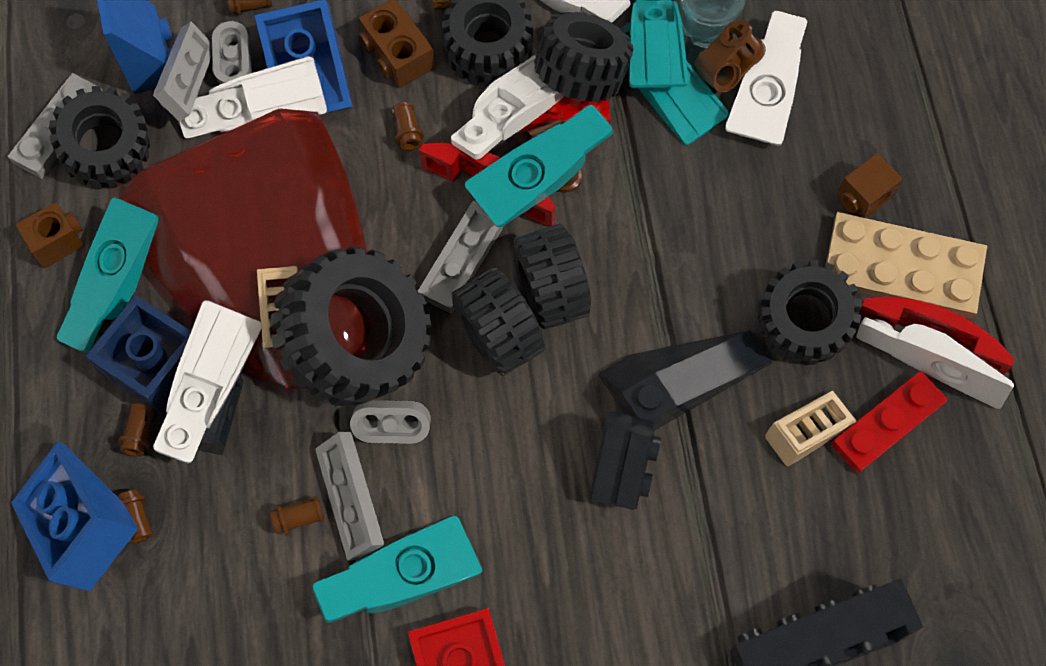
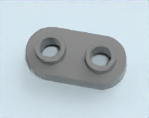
M228 21L217 26L212 34L213 72L218 84L221 85L252 73L251 44L248 32L241 23ZM232 42H237L235 46H228ZM235 72L238 73V74L235 75V76L229 77V75L232 74V73H235Z
M372 400L355 407L350 420V428L354 436L363 442L413 444L422 441L428 435L431 416L424 405L415 401ZM375 415L378 420L370 421L365 416ZM411 415L415 416L418 420L409 422L405 417Z

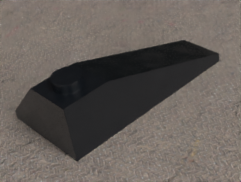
M750 330L632 354L601 371L599 377L623 414L630 415L632 418L639 417L652 420L656 423L655 430L767 367L772 361Z

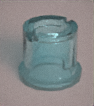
M681 0L684 35L690 36V42L707 48L721 34L723 29L730 22L735 21L742 13L746 0Z

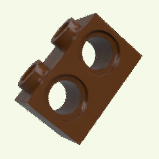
M390 0L359 17L361 33L358 34L361 45L368 54L371 52L375 54L378 59L376 62L382 75L386 79L392 78L398 88L435 69L433 48L397 0ZM402 56H408L406 59H398Z

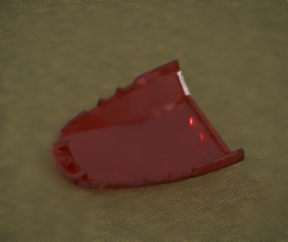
M278 108L139 172L120 198L122 201L158 216V224L146 261L173 299L183 308L194 323L204 301H210L261 322L257 269L297 266L298 272L299 269L319 256H323L337 248L346 250L350 246L363 247L365 253L367 252L357 206L345 170L332 139L317 111ZM288 278L266 280L267 288L284 287L283 284ZM277 295L268 296L269 304L275 302ZM332 295L328 310L332 333L347 352L359 358L365 351V343L372 326L363 309L354 301L340 295ZM270 311V319L271 315L276 311ZM271 328L272 335H277V329ZM261 330L243 366V370L258 380L263 379L283 385L286 389H300L292 381L295 377L290 369L284 371L279 362L284 359L281 350H274V347L263 348Z

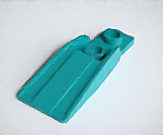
M636 0L633 3L630 43L633 44L634 50L630 61V87L687 86L688 71L682 19L677 2H672V0Z
M631 22L627 23L626 25L620 28L623 30L624 34L628 35L629 38L631 34ZM686 60L688 71L687 86L639 88V90L685 146H688L729 117V111ZM629 63V66H628V69H627V72H628L629 75H630V63Z
M588 105L562 125L558 124L512 150L467 180L465 187L495 226L503 227L564 186L582 168L586 159L585 154L613 134L612 127L595 106Z
M111 199L80 273L70 302L72 305L57 334L59 341L87 353L104 319L112 320L118 317L124 310L136 290L159 221L157 215L120 199Z
M452 516L374 552L349 566V570L314 583L312 590L324 620L327 623H332L366 609L367 613H378L407 605L479 576L482 572V567L459 518Z

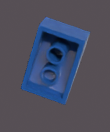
M97 0L103 34L133 93L156 89L172 50V47L168 48L167 40L172 39L167 18L161 19L155 5L147 0Z
M327 0L314 1L254 15L268 68L311 57L314 59L327 106L326 113L353 107L338 37Z
M60 442L54 445L11 502L48 580L91 591L138 530L124 503L65 444Z

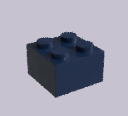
M135 295L85 357L100 374L160 413L168 403L175 374L191 330Z

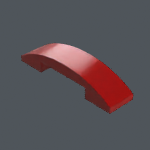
M449 143L422 144L419 149L422 168L452 182L455 181L460 171L475 176L500 159V157L487 152L482 158L477 160ZM548 196L522 215L550 227L555 223V205Z
M901 297L865 298L862 302V308L859 311V315H862L860 322H862L864 317L871 320L879 319L890 324L893 329L897 323L905 326L912 324L924 325L948 335L1002 375H1005L1013 366L1015 359L993 336L972 321L948 309L931 303Z

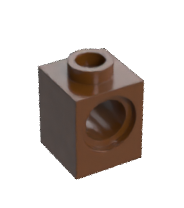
M876 153L844 178L837 195L840 197V201L846 210L855 213L858 217L866 218L895 196L903 178Z
M57 202L15 224L31 253L44 269L84 247L78 236V233L83 231V228L73 212L70 211L65 214ZM59 230L56 235L48 237L53 231Z

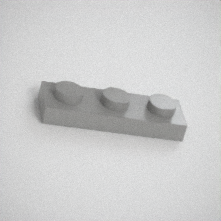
M192 22L180 28L153 93V96L178 121L190 115L213 55L212 43Z
M72 73L7 156L10 161L42 179L58 159L49 137L52 135L49 124L50 120H55L53 112L56 106L63 108L62 100L67 95L73 99L77 97L76 90L83 88L85 93L92 92L91 86L96 85Z
M473 200L417 293L419 295L423 293L426 302L452 314L454 311L452 292L473 279L504 226L496 227L480 205Z
M338 432L315 448L347 561L360 560L385 544L352 433Z

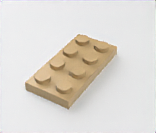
M837 212L834 218L826 264L828 262L835 265L833 272L837 275L843 270L849 276L846 283L848 285L855 283L858 289L857 293L872 297H901L919 300L948 309L964 318L973 319L978 310L987 245Z

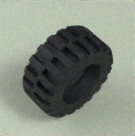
M350 246L346 250L342 248L331 250L290 276L283 284L284 290L277 294L274 306L279 310L271 315V328L277 329V335L272 338L274 350H281L284 359L279 362L284 371L290 369L295 377L292 381L300 389L309 387L311 389L310 396L319 401L329 398L331 405L345 406L350 403L352 406L375 400L406 385L414 378V372L421 369L425 361V355L422 352L429 350L431 336L426 334V329L431 327L430 314H425L423 306L427 305L423 293L420 295L417 293L414 287L417 284L410 274L405 276L400 271L403 267L394 259L385 261V255L379 251L371 249L365 253L363 247ZM332 295H340L354 301L368 316L374 334L373 350L368 360L360 359L347 352L334 337L328 316Z

